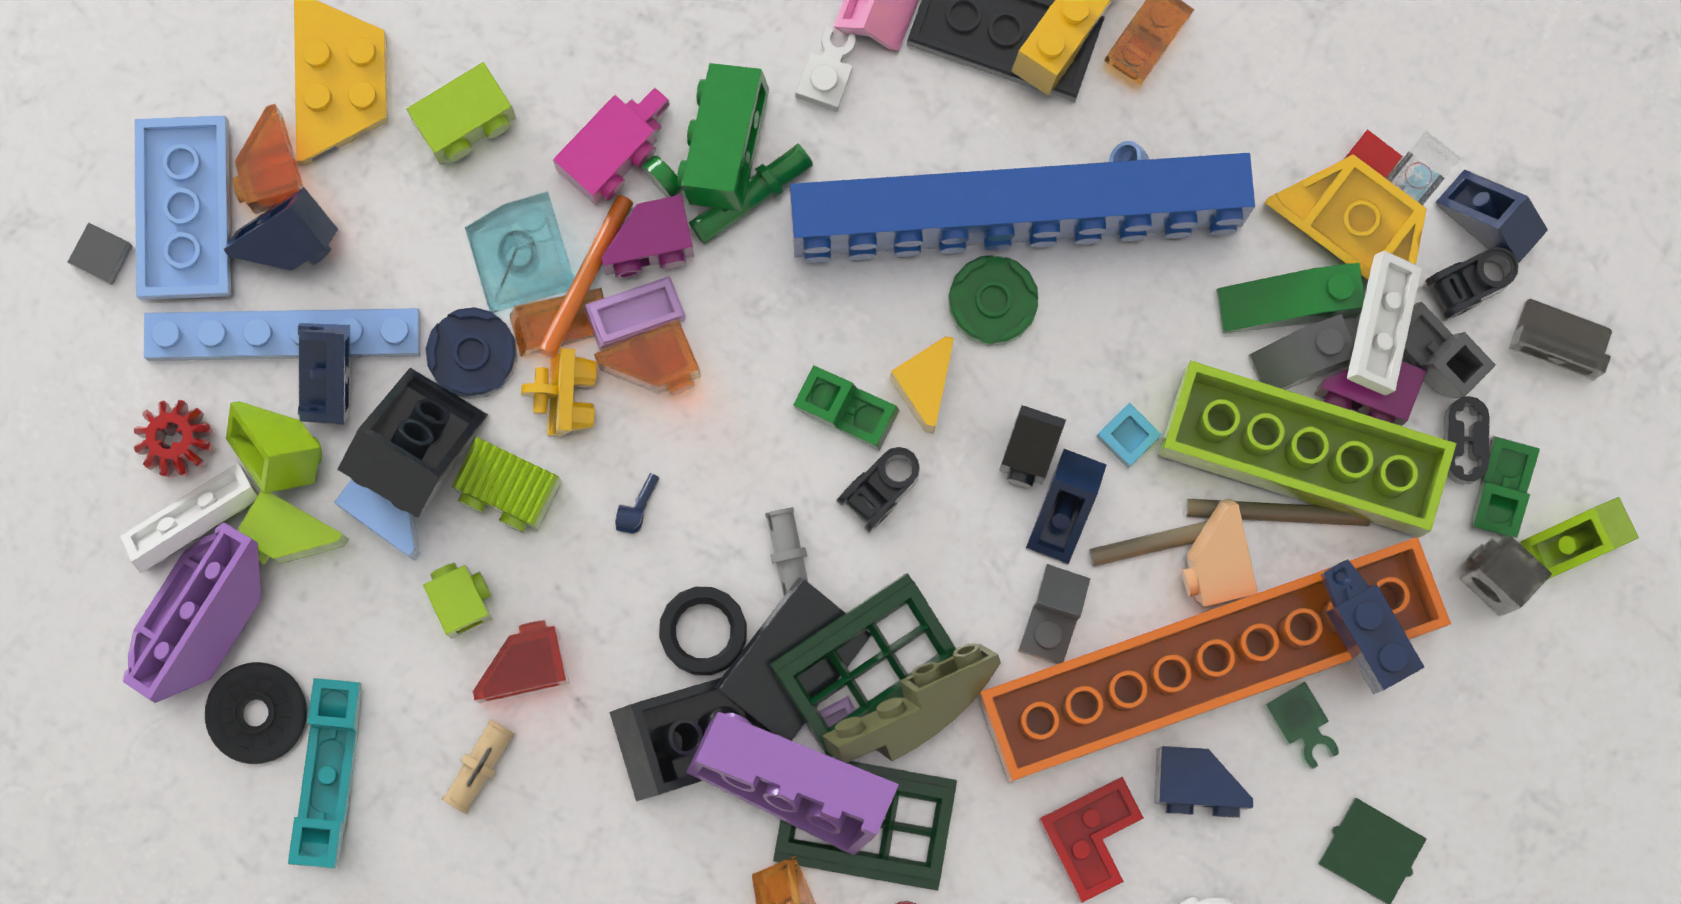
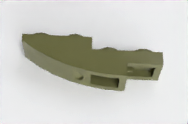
M967 644L957 648L953 652V656L939 663L930 662L916 667L912 671L911 676L899 681L904 698L885 700L876 707V711L861 718L850 717L836 724L835 730L822 735L828 752L845 763L874 750L880 752L890 761H894L909 753L942 731L975 700L1001 664L999 655L982 644Z

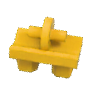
M561 348L560 353H557L555 358H550V374L548 368H535V383L521 385V395L534 398V414H547L548 399L547 436L561 437L571 431L588 430L594 426V403L573 402L574 386L591 388L595 385L597 362L582 357H575L576 349Z

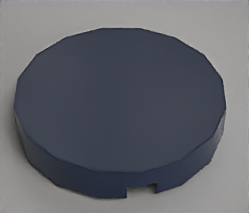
M476 307L457 309L448 314L446 318L442 319L431 330L425 348L427 366L436 382L450 393L466 399L487 397L502 389L513 375L518 359L516 340L507 324L493 312Z

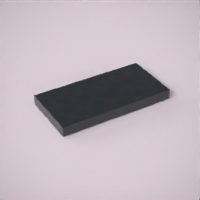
M921 0L907 39V45L1037 89L1011 72L1020 48L1055 0ZM1101 16L1072 64L1050 93L1051 95L1072 102L1076 101L1105 18L1104 16Z

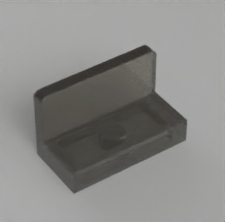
M1528 299L1524 303L1508 349L1594 381L1606 373L1611 356L1605 354L1612 330L1558 308Z

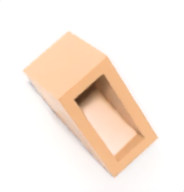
M1231 499L1221 500L1186 554L1188 569L1182 570L1188 596L1195 595V600L1204 607L1258 593L1239 504Z

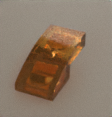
M1146 0L1111 48L1104 61L1139 85H1142L1195 9L1182 0Z

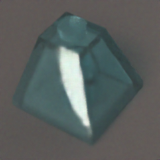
M548 191L503 204L465 227L489 311L493 313L569 290L574 280V275Z

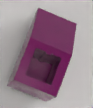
M682 194L636 204L602 256L606 275L615 274L616 278H629L641 274L643 267L659 264L661 269H671L686 264V258L694 257Z
M1402 361L1395 392L1382 395L1348 380L1347 374L1349 369L1324 379L1317 386L1314 393L1315 396L1323 398L1326 403L1402 426L1409 419L1426 371Z

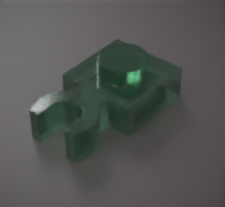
M1302 682L1263 705L1286 745H1290L1299 739L1302 744L1301 758L1309 769H1314L1318 766L1317 761L1312 755L1313 748L1316 745L1324 746L1330 757L1339 754L1335 741L1328 736L1322 735L1318 729L1329 722L1306 682Z

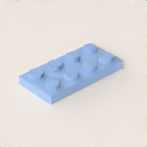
M226 116L135 119L136 297L140 300L231 296V257L223 250L230 241L229 120Z

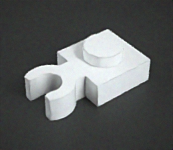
M827 26L822 34L823 56L810 52L795 92V97L838 112L853 67L842 63V60L848 58L853 53L856 37L855 34L850 33L847 43L842 47H836L830 42L833 35V27Z

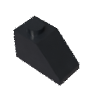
M1021 405L999 471L1007 473V481L1026 488H1032L1033 483L1043 484L1066 419Z

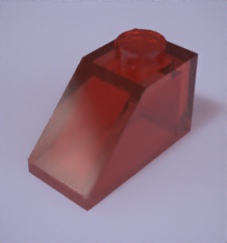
M545 620L518 626L520 633L508 636L474 688V701L480 704L570 684L559 630L556 626L547 627Z

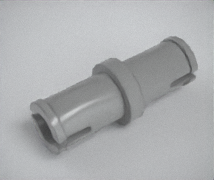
M793 507L765 513L774 549V554H770L772 564L777 563L783 596H785L798 577L804 578L808 582L803 557L807 556L805 547L801 548Z

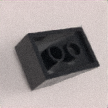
M409 368L358 428L337 470L350 477L356 484L367 487L387 499L396 508L407 511L418 518L434 498L486 420L488 414L457 395L450 393L414 369Z
M721 678L636 702L609 712L636 801L702 781L686 772L709 723L718 712L740 715L747 719L751 725L766 731L768 730L715 688Z

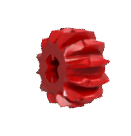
M178 400L173 410L166 401H160L158 403L160 415L156 416L148 410L143 411L142 416L150 423L148 427L136 426L134 428L136 435L145 438V440L134 446V450L139 455L147 454L143 465L149 470L159 466V474L162 477L169 478L174 468L181 477H186L189 475L188 462L191 461L199 468L205 464L203 459L197 456L199 450L204 452H211L213 450V445L210 442L201 439L210 435L213 432V428L208 423H200L204 416L200 409L195 408L188 412V404L185 401ZM176 432L182 435L180 443L173 442L171 446L165 443L167 435L174 436Z

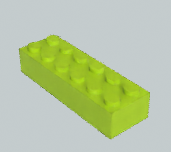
M1190 360L1183 370L1158 456L1317 506L1346 513L1420 538L1432 530L1457 443Z

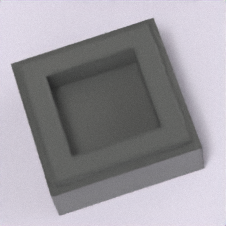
M88 222L67 263L111 285L132 244Z

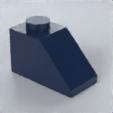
M1465 169L1436 201L1440 209L1487 249L1494 247L1505 248L1512 252L1518 263L1521 262L1548 231L1527 195Z
M305 187L239 228L223 250L232 258L294 270L306 261L312 266L326 257L332 250L329 244L338 228Z
M1065 448L1063 449L1026 548L1069 564L1097 497L1107 464Z

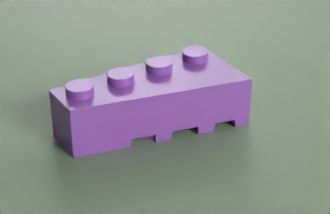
M718 712L709 723L686 772L853 856L878 834L899 786L895 782L753 726L740 715L734 713L723 714L721 712Z

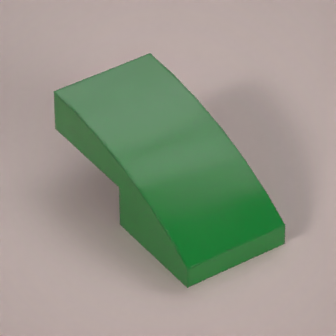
M814 365L793 404L796 409L877 450L881 449L900 411L896 405L858 389L854 383Z
M1493 435L1489 447L1488 470L1481 477L1472 526L1518 538L1530 497L1527 491L1539 455V448Z

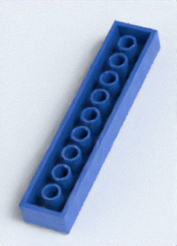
M1250 153L790 184L794 258L804 257V262L806 263L827 262L831 260V255L849 254V259L866 260L875 258L876 252L894 251V255L897 257H911L920 255L921 249L939 248L940 253L955 254L966 251V246L984 245L985 250L999 251L1011 248L1012 243L1030 242V247L1044 248L1056 245L1057 240L1074 238L1075 244L1088 245L1101 242L1104 236L1120 235V241L1132 242L1146 239L1148 233L1165 232L1166 238L1176 239L1191 236L1192 230L1210 229L1211 235H1229L1236 233L1237 227L1244 225L1255 208Z

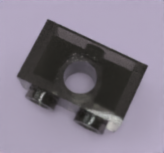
M1510 535L1498 542L1491 538L1485 545L1480 544L1463 562L1468 570L1459 579L1497 615L1503 616L1522 608L1552 573Z

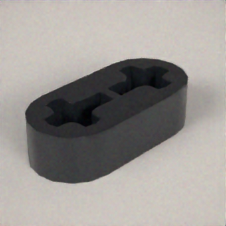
M1466 396L1459 398L1448 407L1444 416V440L1457 443L1447 476L1455 483L1462 485L1471 484L1483 477L1489 465L1490 416L1484 402L1476 397ZM1465 407H1469L1470 415L1477 416L1478 419L1477 422L1469 426V436H1464V422L1456 420V415L1461 413ZM1464 444L1468 445L1469 459L1477 461V467L1469 470L1468 475L1464 474L1462 466L1455 464V459L1460 458L1464 454Z

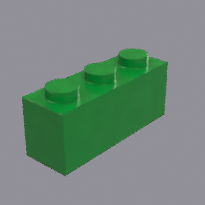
M709 63L706 79H700L696 94L697 105L699 106L696 120L691 119L687 130V143L690 146L687 160L680 162L677 175L678 186L682 187L690 205L742 211L769 93V87L762 69Z

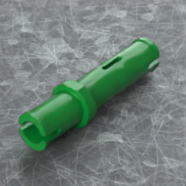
M799 143L769 165L761 164L755 169L756 174L749 178L742 211L709 207L688 222L690 227L703 244L707 243L771 195L776 198L782 194V187L812 167L813 162Z

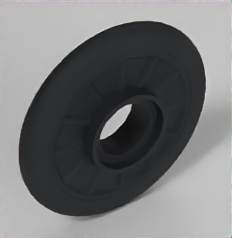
M263 662L242 664L223 674L210 690L205 705L206 729L215 746L229 758L246 764L267 763L283 756L297 743L306 722V701L296 680L280 667ZM253 700L263 701L268 708L267 719L259 726L248 725L243 717L245 706Z

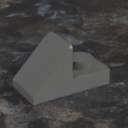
M1046 564L1018 649L1019 652L1055 664L1064 662L1077 620L1082 614L1091 578Z

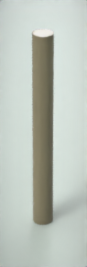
M1187 498L1186 517L1210 518L1221 500ZM1234 501L1239 504L1242 520L1352 526L1370 525V521L1317 505Z

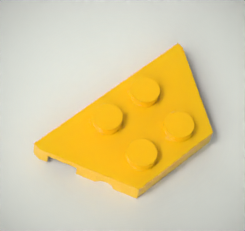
M294 0L296 162L298 165H307L313 162L312 158L335 146L340 148L353 141L359 133L370 132L388 122L387 35L383 29L320 1Z
M1351 155L1269 196L1264 202L1346 264L1359 263L1361 275L1368 280L1373 257L1382 251L1389 252L1416 265L1427 208L1355 155Z

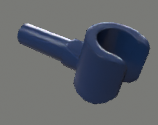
M652 473L648 475L635 500L634 507L619 505L615 519L617 531L634 534L641 530L647 502L660 479L657 475Z

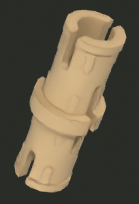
M489 719L487 727L469 755L465 753L460 760L464 764L446 795L442 797V800L467 814L487 778L492 780L495 776L496 771L493 768L515 733ZM488 748H490L488 754L486 755L485 759L483 760V762H482L481 765L479 766V768H478L476 774L474 775L473 779L471 780L470 784L467 785V782L469 781V779H470V777L472 776L473 772L476 770V768H477V766L479 765V763H480L482 757L484 756L485 752L487 751Z

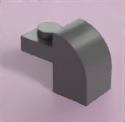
M1423 302L1414 304L1403 354L1413 366L1426 371L1423 381L1434 390L1449 398L1465 397L1496 364L1466 332L1452 334Z

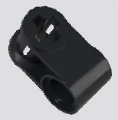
M1494 247L1462 263H1455L1427 278L1425 282L1428 287H1433L1446 310L1443 316L1448 321L1473 309L1483 301L1506 289L1518 274V262L1509 250ZM1495 262L1499 264L1503 269L1504 279L1502 281L1489 279L1484 273V263Z
M895 447L889 449L866 472L857 477L838 497L836 502L840 506L847 505L865 523L864 529L868 533L872 532L894 510L897 503L918 481L920 467L917 457L907 448ZM898 458L908 461L912 466V473L909 478L900 482L893 481L886 474V467L889 462ZM859 496H863L875 509H871Z

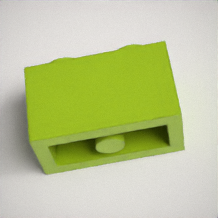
M484 62L406 108L411 120L439 164L446 160L452 163L462 159L472 151L473 147L471 145L486 136L488 139L500 136L511 127L510 121L516 118L512 105Z

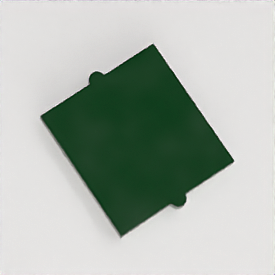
M1354 798L1339 826H1334L1331 829L1333 837L1318 865L1383 903L1391 904L1404 879L1413 875L1411 867L1427 838L1360 799Z

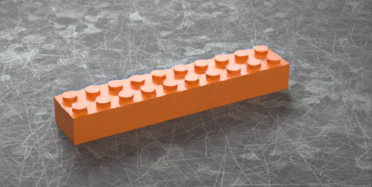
M1418 537L1350 560V563L1370 587L1378 585L1409 640L1451 624ZM1328 569L981 691L977 697L1008 783L1352 661L1350 653L1326 613L1333 609L1321 574Z

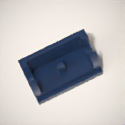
M299 323V420L303 422L344 425L350 415V325Z

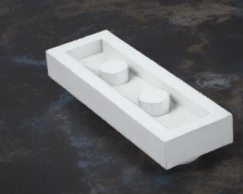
M1386 251L1374 255L1347 374L1348 380L1382 395L1395 392L1422 270L1421 267Z
M238 462L120 537L131 562L142 573L153 565L162 563L169 555L191 541L203 537L209 530L231 516L243 512L250 504L254 503L258 494L248 474Z

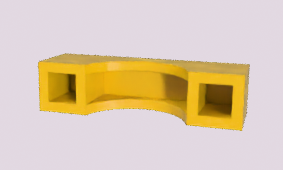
M1055 0L1020 48L1011 72L1049 96L1072 64L1091 30L1113 0Z

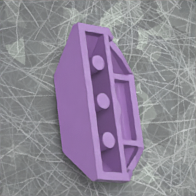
M223 522L216 527L214 533L201 538L182 553L133 630L128 652V669L124 672L122 682L147 699L157 703L208 681L213 677L261 601L258 542Z

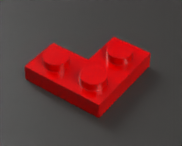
M1123 777L1039 818L1081 903L1124 882L1103 839L1144 819Z

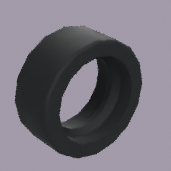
M695 586L679 592L666 605L660 618L659 638L665 654L679 669L693 675L711 676L727 670L742 652L746 644L747 623L741 607L728 593L714 587ZM698 604H710L719 608L727 616L731 626L730 639L726 647L719 654L710 658H696L687 654L680 647L676 637V625L680 616L688 608Z

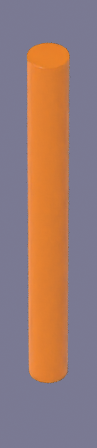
M616 196L538 348V351L543 355L555 358L603 263V254L620 230L633 204L626 196Z

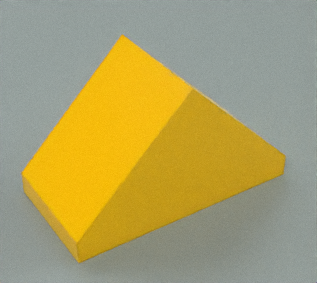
M943 337L893 369L890 374V380L923 430L934 434L954 342L952 337Z

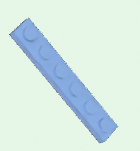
M418 308L144 313V358L147 361L299 358V323L350 325V358L420 356V311Z

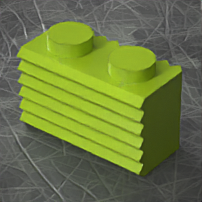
M476 437L451 487L460 493L458 502L480 513L483 512L485 506L502 513L499 519L501 523L524 533L527 526L535 530L539 529L562 481L556 474Z

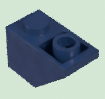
M1170 746L1157 748L1154 804L1166 805L1165 813L1194 815V806L1212 807V816L1240 818V809L1247 810L1253 808V798L1209 749Z

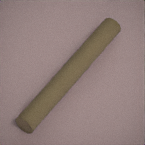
M1207 521L1091 548L1089 553L1093 567L1194 543Z

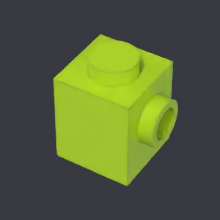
M451 563L433 571L430 574L432 580L423 584L445 634L451 639L493 619L485 603V599L491 597V593L480 571L472 575L466 565L457 568L456 563Z

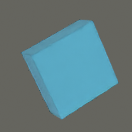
M1129 403L1096 437L1129 468L1162 434Z

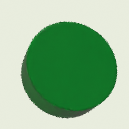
M653 155L641 166L652 183L666 197L676 196L683 190L682 187L678 186L677 175L659 156Z

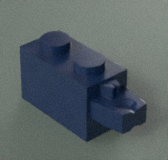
M1348 559L1321 574L1333 605V609L1326 613L1373 694L1384 691L1425 668L1377 584L1370 587Z

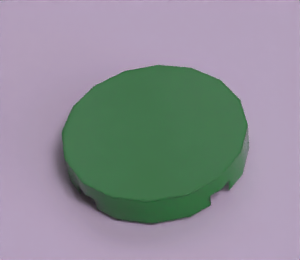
M993 255L980 256L966 263L954 276L948 295L949 313L957 329L971 341L986 346L1005 345L1020 338L1032 325L1038 308V288L1030 272L1016 260L1008 257H993Z

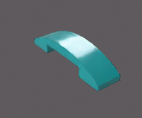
M313 678L307 721L310 730L298 816L294 817L288 858L289 865L336 869L348 813L355 763L361 696L360 682Z

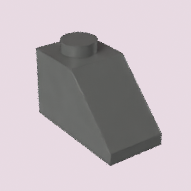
M1342 314L1299 329L1249 354V358L1259 382L1286 390L1349 366L1354 342Z

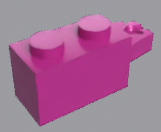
M656 88L639 104L633 99L625 104L614 95L553 159L556 171L595 206L603 198L607 201L611 200L624 186L626 181L623 177L634 165L637 168H641L655 153L656 147L653 145L657 142L656 134L662 128V125L657 120L670 106L669 100Z

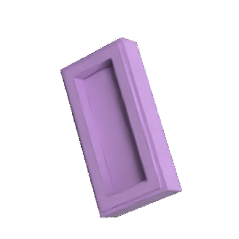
M670 276L584 306L585 314L599 350L684 322L686 318Z

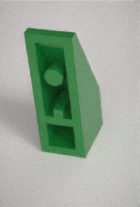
M1359 263L1311 268L1216 289L1223 334L1316 323L1342 314L1344 319L1356 318L1362 311L1365 298Z

